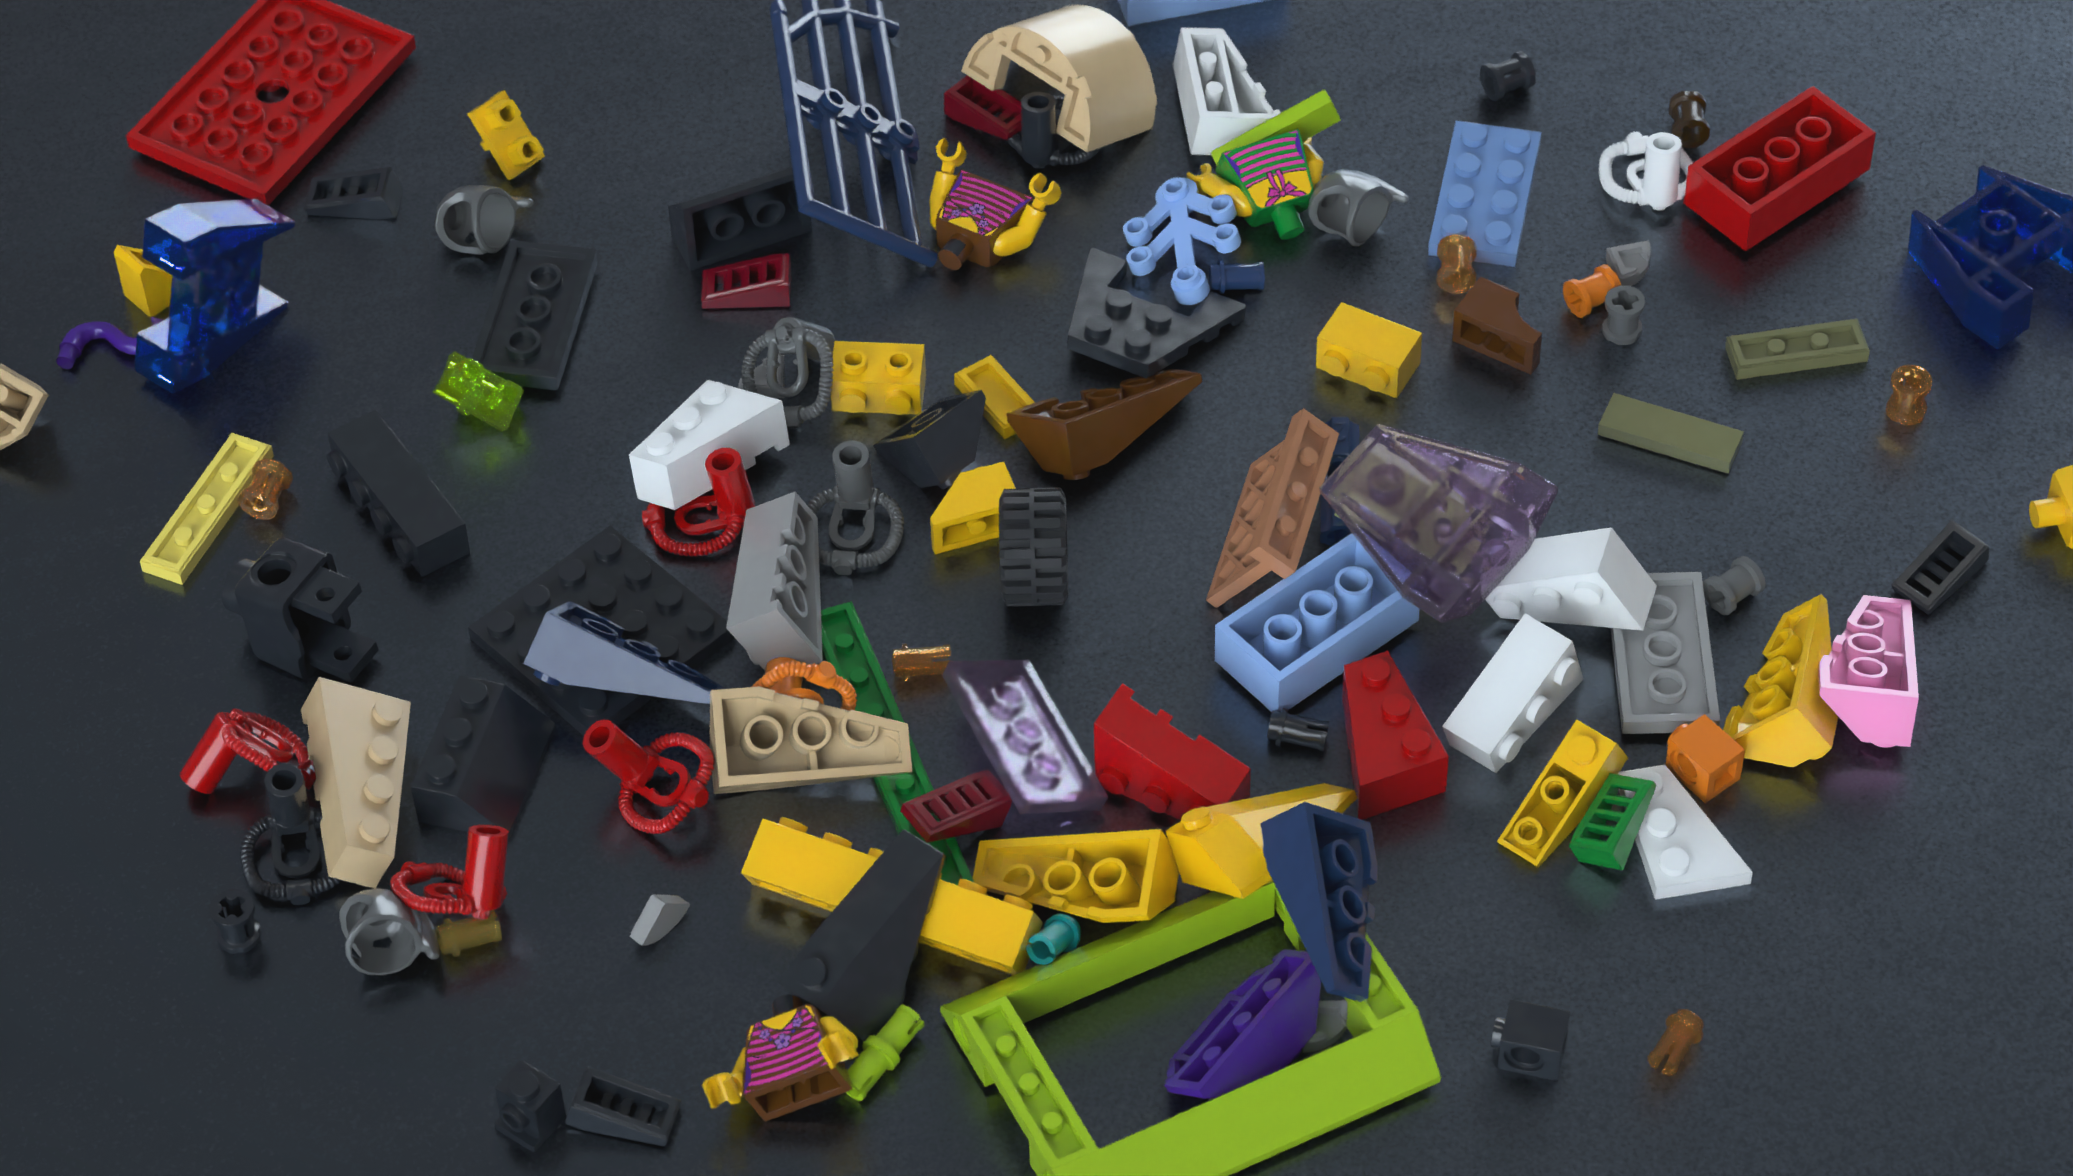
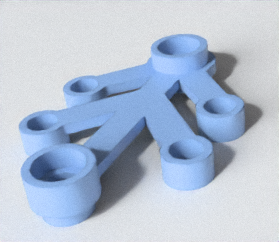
M1175 177L1167 180L1158 188L1155 194L1157 204L1144 218H1132L1124 224L1123 232L1127 243L1136 247L1127 254L1126 259L1132 274L1136 276L1147 275L1154 270L1156 262L1174 244L1177 269L1173 273L1171 287L1176 300L1180 304L1193 305L1203 301L1208 296L1210 287L1205 273L1196 267L1192 238L1215 246L1216 250L1220 253L1235 251L1240 246L1241 239L1235 225L1225 224L1232 221L1237 214L1233 199L1229 195H1218L1214 198H1209L1199 194L1197 185L1193 180ZM1192 211L1211 216L1214 223L1222 225L1214 227L1190 218L1189 214ZM1170 216L1171 222L1147 247L1142 246L1151 240L1152 232Z

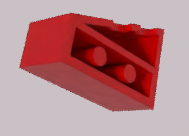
M1385 651L1344 665L1342 703L1348 748L1350 749L1352 781L1357 796V818L1363 820L1446 792L1449 755L1389 652Z
M1123 683L1094 722L1095 783L1102 785L1103 788L1113 794H1122L1143 803L1154 812L1165 813L1181 821L1182 816L1192 809L1250 798V767L1200 734L1194 741L1169 724L1173 716L1162 709L1155 715L1131 699L1135 691Z

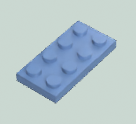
M1462 121L1455 122L1430 235L1428 255L1516 267L1540 148L1541 132Z

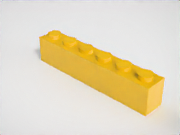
M781 817L779 823L762 819L741 874L755 886L830 912L838 906L884 852L875 848H870L868 854L851 849L852 842L825 832L823 839L807 834L808 827L789 818ZM941 873L931 909L925 915L918 942L1011 975L1025 971L1030 958L1026 945L1031 944L1028 942L1029 938L1039 933L1043 924L1035 912L1031 911L1033 905L1026 900L1008 894L1005 895L1003 901L987 896V889L966 879H960L958 885L941 880Z

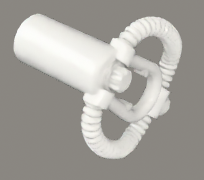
M1632 132L1626 137L1625 141L1613 144L1603 151L1599 160L1600 163L1598 164L1599 177L1605 191L1614 199L1622 200L1623 202L1627 201L1628 203L1632 202L1633 204L1638 203L1640 206L1651 205L1653 209L1660 211L1665 210L1666 207L1671 206L1685 196L1686 181L1679 184L1680 167L1686 174L1687 180L1688 166L1693 161L1681 148V140L1673 134L1656 133L1648 137L1642 136L1639 132ZM1645 153V159L1634 161L1628 166L1626 171L1627 180L1634 189V192L1617 185L1613 180L1611 171L1613 159L1622 154L1630 156ZM1644 170V178L1639 179L1636 173Z

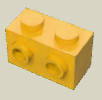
M834 342L832 357L834 365L832 368L834 371L832 372L833 377H831L833 379L831 382L832 387H830L832 389L830 392L832 411L917 415L922 412L926 381L924 344Z

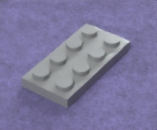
M1647 573L1657 587L1644 630L1610 628L1622 734L1672 733L1680 725L1685 723L1689 725L1704 714L1719 726L1720 714L1702 573Z

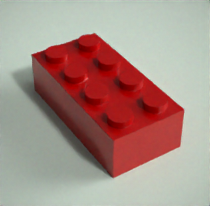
M1812 86L1689 165L1684 204L1743 250L1747 251L1869 171L1876 132L1816 87Z

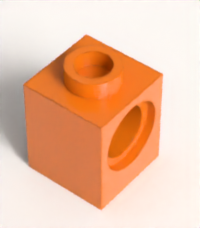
M1705 714L1689 725L1687 723L1680 725L1670 735L1667 742L1668 750L1665 765L1680 782L1704 803H1707L1741 779L1745 749Z

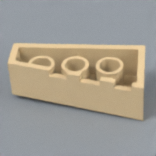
M318 677L301 708L303 724L308 726L309 740L307 742L309 760L314 762L316 781L313 786L315 799L320 801L323 817L320 821L328 877L376 888L395 855L411 702Z

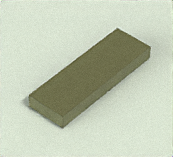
M1857 318L1726 336L1725 344L1737 380L1868 362L1870 352Z
M1613 393L1598 426V435L1727 474H1729L1744 436V431Z

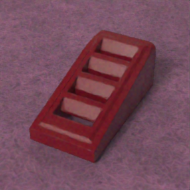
M966 75L944 92V114L955 121L1005 140H1009L1021 130V102L1002 89L991 91ZM997 112L1002 113L998 117L994 116ZM1011 116L1014 117L1008 124L1004 123Z
M790 254L770 255L703 270L702 308L790 307ZM741 283V286L733 288V284ZM715 284H724V289L715 292Z
M984 770L965 776L903 803L900 811L928 843L1002 827L1012 805V796L989 770ZM930 813H934L940 821L937 822Z

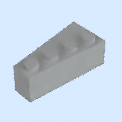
M796 492L747 509L726 628L745 648L750 660L755 665H760L764 671L767 663L778 657L792 658L801 663L805 662L806 665L818 664L823 661L818 518Z

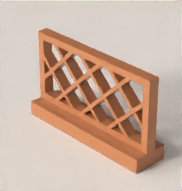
M1304 408L1292 416L1285 440L1250 465L1206 601L1215 608L1221 606L1270 571L1275 572L1283 579L1296 572L1339 436L1337 431Z

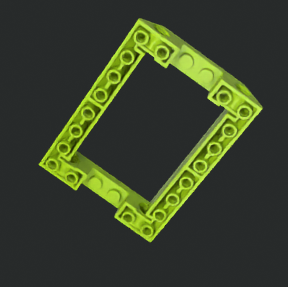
M1273 880L1244 899L1212 891L1162 912L1151 920L1141 921L1058 956L1048 965L1039 964L940 1006L941 1014L984 1087L995 1083L1029 1141L1030 1165L1037 1176H1229L1441 1082V1075L1418 1009L1366 933L1365 938L1372 948L1368 999L1359 1002L1344 998L1348 1003L1346 1026L1354 1038L1098 1149L1023 1023L1274 917L1275 910L1283 920L1284 932L1297 951L1305 950L1306 948Z

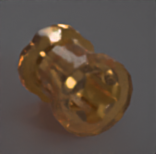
M1453 234L1441 239L1437 245V256L1441 260V268L1437 271L1436 282L1441 289L1449 293L1460 294L1467 292L1476 283V272L1472 267V261L1476 257L1477 246L1470 237Z
M1903 365L1896 368L1892 373L1890 384L1893 394L1886 404V412L1894 422H1899L1903 425H1915L1923 420L1928 408L1925 396L1931 391L1933 381L1926 369L1916 365Z
M265 458L256 461L252 469L253 479L249 487L241 491L238 503L248 515L257 519L269 520L276 516L279 509L278 499L282 491L290 487L293 476L284 464Z

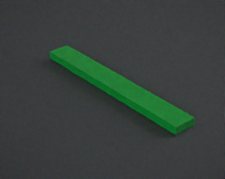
M852 601L821 610L823 660L831 663L836 669V674L850 682L857 694L855 710L904 722ZM837 691L838 696H839V698H840V700H841V703H842V700H843V699H842V696H841V694ZM909 734L913 772L873 778L897 834L899 835L905 829L926 842L900 811L903 803L934 790ZM930 813L937 822L940 821L934 813ZM955 837L927 843L946 856L941 870V880L958 885L960 879L974 882Z

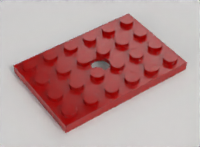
M258 0L126 134L128 147L267 207L416 49L415 37L328 0ZM281 86L289 90L287 97L276 103H265L257 98L261 90L264 92H274L280 89Z

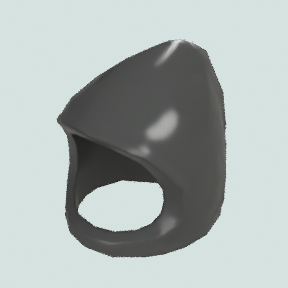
M1340 169L1326 174L1316 183L1309 199L1308 212L1313 225L1327 233L1338 234L1347 239L1349 244L1360 246L1379 229L1386 218L1392 202L1407 203L1410 198L1405 193L1375 176L1361 171Z
M466 185L451 191L442 199L436 211L435 229L442 242L452 250L471 254L496 253L511 238L515 228L517 209L531 207L534 201L531 198L510 196L507 192L495 186ZM470 232H473L476 240L471 244H467L465 239Z
M375 888L359 892L350 896L340 909V924L342 932L347 939L345 942L346 957L350 964L359 972L368 975H386L407 968L421 952H425L432 960L437 959L440 955L436 931L426 912L414 910L406 906L393 891ZM390 937L392 941L389 948L373 947V941ZM352 947L360 956L359 959L353 956Z

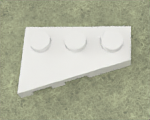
M1666 765L1618 772V775L1651 780L1657 785L1635 839L1655 900L1751 884L1753 872ZM1619 789L1620 796L1633 798L1636 793Z

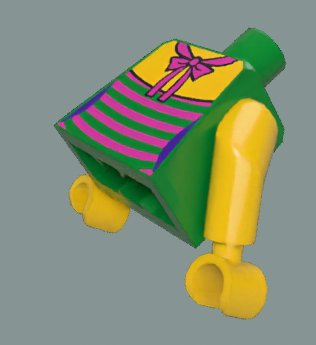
M1296 129L1222 152L1215 170L1216 174L1212 173L1210 164L1205 163L1201 165V175H1193L1191 172H1187L1186 176L1196 183L1199 194L1209 195L1212 198L1218 195H1229L1233 199L1237 211L1236 215L1244 217L1250 226L1257 227L1274 222L1280 239L1288 240L1300 235L1305 230L1298 213L1308 209L1309 199L1314 191V186L1321 179L1324 162L1311 146V137L1302 142L1301 134Z

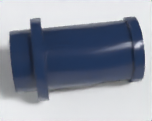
M1218 259L1217 264H1209L1210 291L1218 290L1219 295H1224L1225 290H1264L1265 273L1263 262L1224 264L1223 259Z

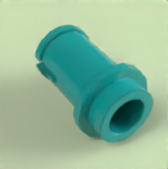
M1054 914L1048 918L1044 924V929L1028 940L1031 944L1026 945V950L1031 960L1040 965H1048L1061 952H1070L1077 947L1081 937V928L1078 921L1074 917L1065 914Z

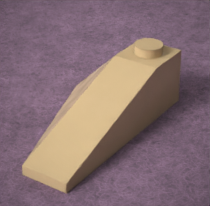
M763 687L710 691V749L715 758L714 770L712 771L714 794L759 791L913 772L908 723L856 710L849 711L821 704L820 701L807 698L801 699L777 693L775 690Z

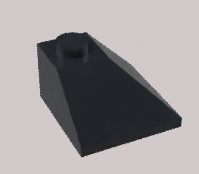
M982 390L940 398L873 446L879 455L918 487L924 488L938 485L940 489H945L954 483L958 475L962 473V469L975 461L986 397Z

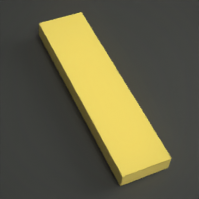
M231 433L140 560L142 572L183 585L274 457L272 446Z

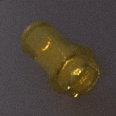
M490 911V917L487 919H476L473 916L454 922L450 918L444 919V924L436 926L437 940L442 954L452 953L454 957L460 956V950L494 941H501V928L499 921H495L497 919L495 911Z

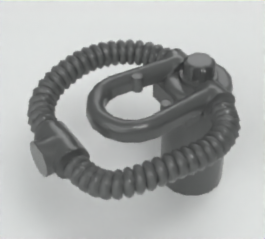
M785 317L780 319L772 330H766L765 334H762L753 341L746 351L747 354L744 355L743 370L741 371L743 374L741 376L743 388L746 391L757 393L755 380L753 379L755 377L753 375L755 373L754 366L761 351L768 347L767 384L772 392L781 397L795 396L804 389L809 375L807 359L821 362L820 386L816 401L806 407L802 405L783 407L786 425L789 429L800 428L801 423H804L807 419L811 420L820 416L822 412H825V408L828 407L829 397L831 396L829 392L832 391L830 387H832L831 382L833 379L831 377H833L832 372L834 371L832 368L834 366L832 352L835 342L833 333L824 326L793 317ZM792 354L797 358L793 360V363L797 365L798 376L796 382L791 387L784 388L777 381V367L780 366L778 355Z
M855 440L842 442L833 451L832 459L837 485L832 490L828 489L818 493L807 504L816 515L823 505L835 500V506L828 526L829 538L836 547L846 551L834 550L833 552H828L819 548V563L829 566L832 564L834 571L840 575H850L852 570L857 569V566L859 568L862 566L864 568L867 566L872 567L873 565L877 566L878 563L882 564L890 559L901 542L905 524L903 512L901 511L902 508L899 507V503L894 498H891L890 495L881 492L880 488H874L869 451L864 444ZM879 504L888 511L891 518L889 536L883 547L877 551L871 552V554L867 553V555L866 553L858 554L855 550L865 547L873 538L875 506ZM844 509L866 510L865 518H863L864 533L855 540L843 539L838 534L839 525L844 524L842 516Z

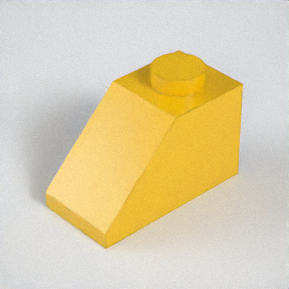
M1004 462L977 467L958 475L930 517L932 549L935 555L999 538L1000 496L1004 489H1016Z

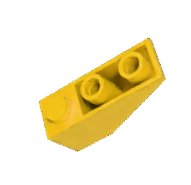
M1576 719L1497 842L1539 868L1581 822L1609 774H1618L1628 759L1627 755L1616 742Z

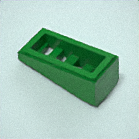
M1613 773L1609 774L1570 841L1569 848L1579 862L1618 870L1624 869L1657 787L1654 781ZM1619 789L1636 792L1633 798L1617 795ZM1613 805L1627 807L1625 812L1611 810ZM1607 820L1618 822L1616 826L1605 825ZM1601 835L1609 836L1607 841L1599 840Z

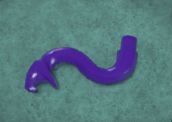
M172 312V316L168 319L151 317L154 332L150 336L142 338L131 337L117 325L109 322L95 321L78 325L68 331L62 339L56 363L61 368L71 369L76 358L81 356L84 346L95 339H106L119 351L130 355H147L157 352L163 347L175 343L181 337L185 327V315L181 312Z

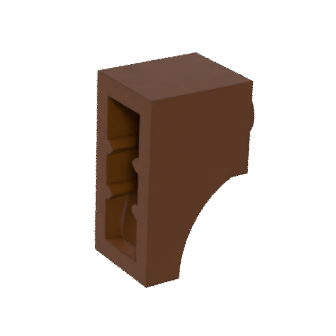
M1480 276L1454 310L1452 341L1530 375L1540 363L1542 333L1528 325L1518 313L1520 293Z

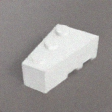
M1181 28L1173 69L1191 155H1211L1210 153L1216 148L1281 113L1279 109L1273 111L1264 98L1266 91L1261 83L1253 82L1246 71V61L1223 28Z
M707 380L629 454L637 498L676 510L712 489L705 461L713 451L720 448L735 449L740 453L744 469L747 470L756 464L755 456L773 446L777 451L789 446L790 442L782 400Z
M1611 527L1491 545L1477 590L1500 618L1520 620L1524 614H1527L1540 622L1643 631L1657 585Z
M1524 614L1442 727L1448 744L1495 773L1506 762H1511L1529 737L1584 680L1573 641L1531 616Z

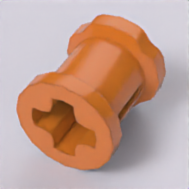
M1603 264L1596 267L1594 274L1581 280L1573 278L1564 282V300L1575 316L1583 318L1591 313L1592 308L1604 303L1607 292L1614 287L1621 286V282L1611 267Z

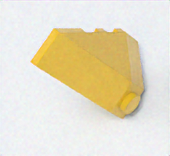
M1822 594L1783 614L1762 652L1768 659L1766 664L1757 674L1748 677L1744 688L1749 692V695L1742 707L1738 705L1731 708L1725 720L1723 731L1745 749L1744 758L1795 767L1809 759L1817 760L1823 757L1833 746L1838 715L1819 695V663L1823 656L1829 655L1832 650L1827 599Z
M1322 783L1209 807L1195 808L1186 812L1181 818L1182 821L1165 832L1183 883L1244 899L1272 881L1263 854V838L1260 823L1303 802L1343 813L1357 800L1355 790Z
M1161 829L980 840L973 872V881L985 887L989 892L1004 896L1006 894L1016 896L1036 905L1102 923L1151 920L1175 902L1179 870L1169 841Z

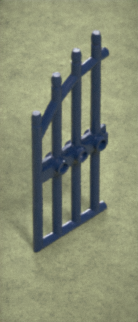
M774 0L771 3L770 16L798 212L922 265L933 267L937 261L938 253L922 244L909 163L915 165L918 162L919 140L915 128L901 117L888 39H892L897 35L899 24L885 19L882 0H865L867 13L853 10L850 0H833L834 8L821 10L818 0H801L803 15L789 24L785 4L782 0ZM837 25L849 102L846 101L845 97L838 90L831 87L822 26ZM855 27L870 31L884 118L875 107L867 104ZM805 34L814 86L798 80L796 75L792 43ZM803 116L807 118L813 127L821 130L832 206L814 198ZM839 132L842 133L849 143L856 145L868 222L851 215ZM874 147L877 148L878 152L885 159L890 160L892 163L904 237L887 230Z

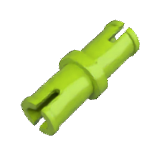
M900 1005L876 1036L870 1035L862 1044L863 1052L847 1070L853 1090L845 1092L846 1094L858 1101L864 1100L867 1096L866 1094L886 1070H893L900 1062L899 1054L918 1031H921L925 1026L923 1020H918L920 1016L914 1010L905 1005Z

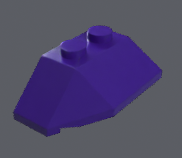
M1283 949L1273 957L1272 964L1255 971L1225 996L1169 1060L1167 1079L1164 1084L1169 1093L1215 1099L1286 1068L1290 1062L1300 1055L1302 1048L1316 1033L1321 979L1308 952Z

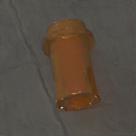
M907 643L901 644V648L892 649L894 677H903L904 681H909L910 676L951 675L952 660L932 661V659H948L951 656L950 645L908 648Z
M1679 1009L1676 1013L1670 1014L1665 1022L1666 1030L1654 1049L1647 1056L1649 1064L1655 1070L1666 1054L1670 1056L1661 1071L1664 1075L1674 1076L1692 1045L1698 1044L1703 1039V1021L1698 1015L1686 1009Z

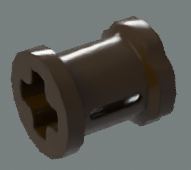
M1681 91L1669 100V115L1674 119L1671 134L1681 140L1682 147L1695 148L1703 145L1710 136L1709 124L1704 119L1707 106L1706 99L1697 91Z

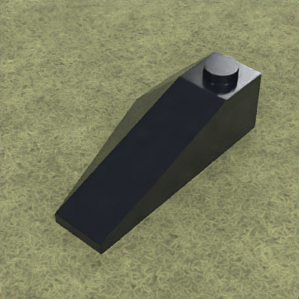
M903 829L808 939L779 983L792 995L798 996L803 1003L814 1005L823 1016L837 1019L863 1042L870 1035L876 1036L894 1015L896 1009L903 1005L907 992L905 985L912 960L915 961L920 947L918 944L925 915L930 912L946 856Z

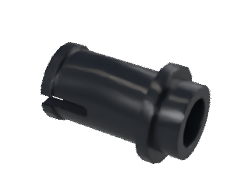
M1283 708L1282 712L1273 710L1267 739L1276 740L1275 745L1280 746L1281 742L1318 749V751L1323 752L1330 721H1320L1288 714L1287 708Z

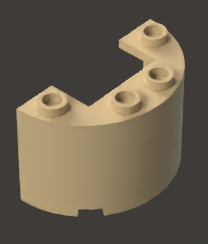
M1086 5L1066 6L999 28L980 38L965 59L962 72L991 91L1004 87L1010 61H1014L1064 93L1065 97L1056 133L1085 152H1090L1153 128L1157 96L1146 57L1135 40L1133 33L1126 29L1117 19L1100 9Z

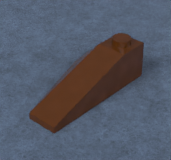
M1177 369L1159 371L1149 378L1139 376L1120 382L1121 389L1104 388L1097 390L1091 388L1080 391L1081 400L1059 403L1056 397L1042 400L1006 413L1007 421L1043 471L1063 474V478L1066 480L1082 479L1090 475L1091 469L1110 462L1201 384L1202 376L1201 373Z

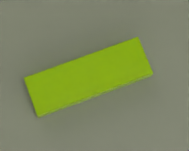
M1322 90L1216 148L1210 154L1217 165L1222 152L1296 129L1299 130L1303 142L1341 121L1328 93L1326 90Z

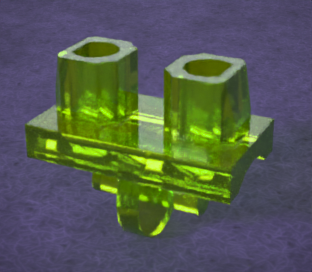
M455 351L449 355L444 372L433 391L434 394L457 406V412L467 416L470 413L502 432L508 429L524 392L522 387L516 383L499 377L485 369L479 362L472 358H466Z

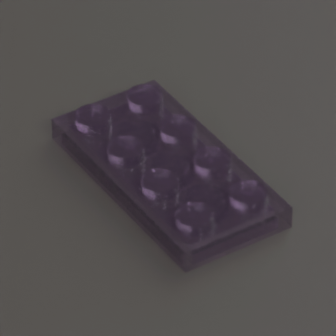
M1029 660L949 661L942 676L1020 814L1095 811L1102 809L1108 795Z

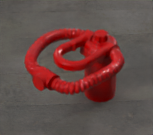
M720 448L708 455L705 467L714 495L695 498L679 507L675 511L674 516L677 527L683 533L689 535H702L725 529V532L719 534V537L711 539V541L708 540L707 543L703 542V544L701 542L698 544L679 543V541L671 539L664 531L665 507L649 502L646 510H642V520L645 529L648 528L651 531L650 534L654 542L660 548L675 555L702 557L704 554L707 556L709 553L713 554L714 551L718 552L719 549L723 550L724 547L728 546V543L731 544L736 539L741 528L744 527L746 510L755 507L754 497L738 451L732 448ZM712 506H717L719 519L712 521L708 519L700 524H690L684 520L686 514L692 509L706 507L707 510H712Z
M233 708L230 713L219 712L215 715L180 772L181 779L188 786L198 792L211 794L215 791L237 754L251 763L254 762L255 765H259L260 768L267 772L273 766L278 765L276 761L287 763L291 761L293 754H295L299 762L297 767L302 771L305 787L310 790L316 780L314 762L309 760L308 749L293 731H290L285 725H281L280 722L276 723V720H272L270 717L254 712H245L238 708ZM263 739H266L267 741L273 743L280 750L268 745L263 741Z
M599 720L586 731L583 737L584 749L622 780L620 783L622 790H620L618 801L619 809L624 820L631 827L651 834L666 833L674 829L675 826H678L683 821V817H687V813L691 809L695 810L696 807H703L707 803L709 793L705 786L713 774L715 758L709 746L697 737L686 733L671 732L670 734L666 733L659 738H655L650 745H644L642 748L610 720ZM672 746L686 747L700 758L697 776L691 779L689 770L683 764L661 757L658 753L660 754L665 748ZM657 766L664 768L670 775L674 772L679 774V784L675 791L669 795L661 796L655 788L649 789L645 786L653 777ZM639 793L657 806L669 807L675 804L678 806H675V810L673 809L672 813L669 812L661 820L645 818L636 812L633 807L632 797L634 794Z
M474 825L469 827L465 871L452 865L448 866L447 863L434 862L428 864L422 862L417 864L407 861L403 864L401 871L391 878V890L401 902L414 910L438 914L441 912L443 914H472L476 919L489 918L490 911L500 908L508 894L504 886L508 830L495 825ZM434 877H448L449 880L452 879V881L461 884H429L424 888V897L416 895L406 886L427 882ZM444 894L457 895V898H454V897H452L451 895H444Z

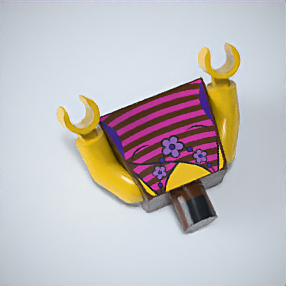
M942 138L936 146L937 155L943 162L941 171H936L929 199L930 224L936 230L937 245L941 249L938 254L941 263L952 270L961 268L966 260L984 267H993L1003 257L1028 248L1033 243L1047 214L1044 211L1045 206L1052 205L1060 199V186L1053 180L1048 190L1042 193L1043 188L1046 186L1047 178L1042 173H1038L1033 176L1029 183V189L1035 196L1034 198L962 169L958 175H955V167L963 164L966 159L965 148L959 141L956 153L951 157H945L948 150V141L946 138Z
M782 995L777 997L772 1003L773 1017L754 1023L748 1028L746 1047L742 1049L731 1074H716L705 1080L702 1086L711 1109L717 1108L719 1104L725 1101L732 1105L738 1104L741 1101L740 1098L744 1096L764 1121H768L853 1090L844 1061L858 1055L856 1052L858 1040L850 1030L834 1017H823L814 1005H802L801 999L795 995Z

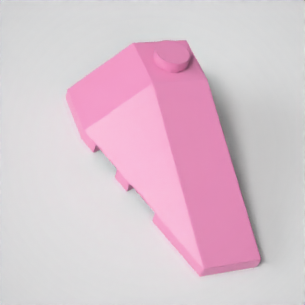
M1863 595L1849 616L1846 629L1842 635L1836 636L1829 655H1824L1819 663L1820 697L1861 742H1869L1885 748L1894 746L1910 747L1919 699L1911 600Z

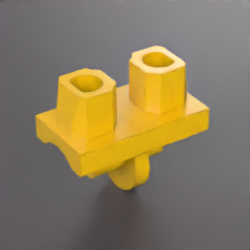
M505 90L496 93L488 101L467 113L483 139L480 145L484 151L489 150L507 180L515 178L545 157L543 147L537 137H533L520 116L521 111L514 100H510Z

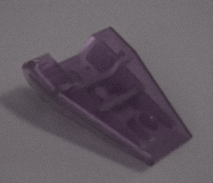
M1380 424L1373 428L1319 487L1321 495L1400 595L1441 623L1472 615L1528 552L1558 493L1557 486L1520 463Z

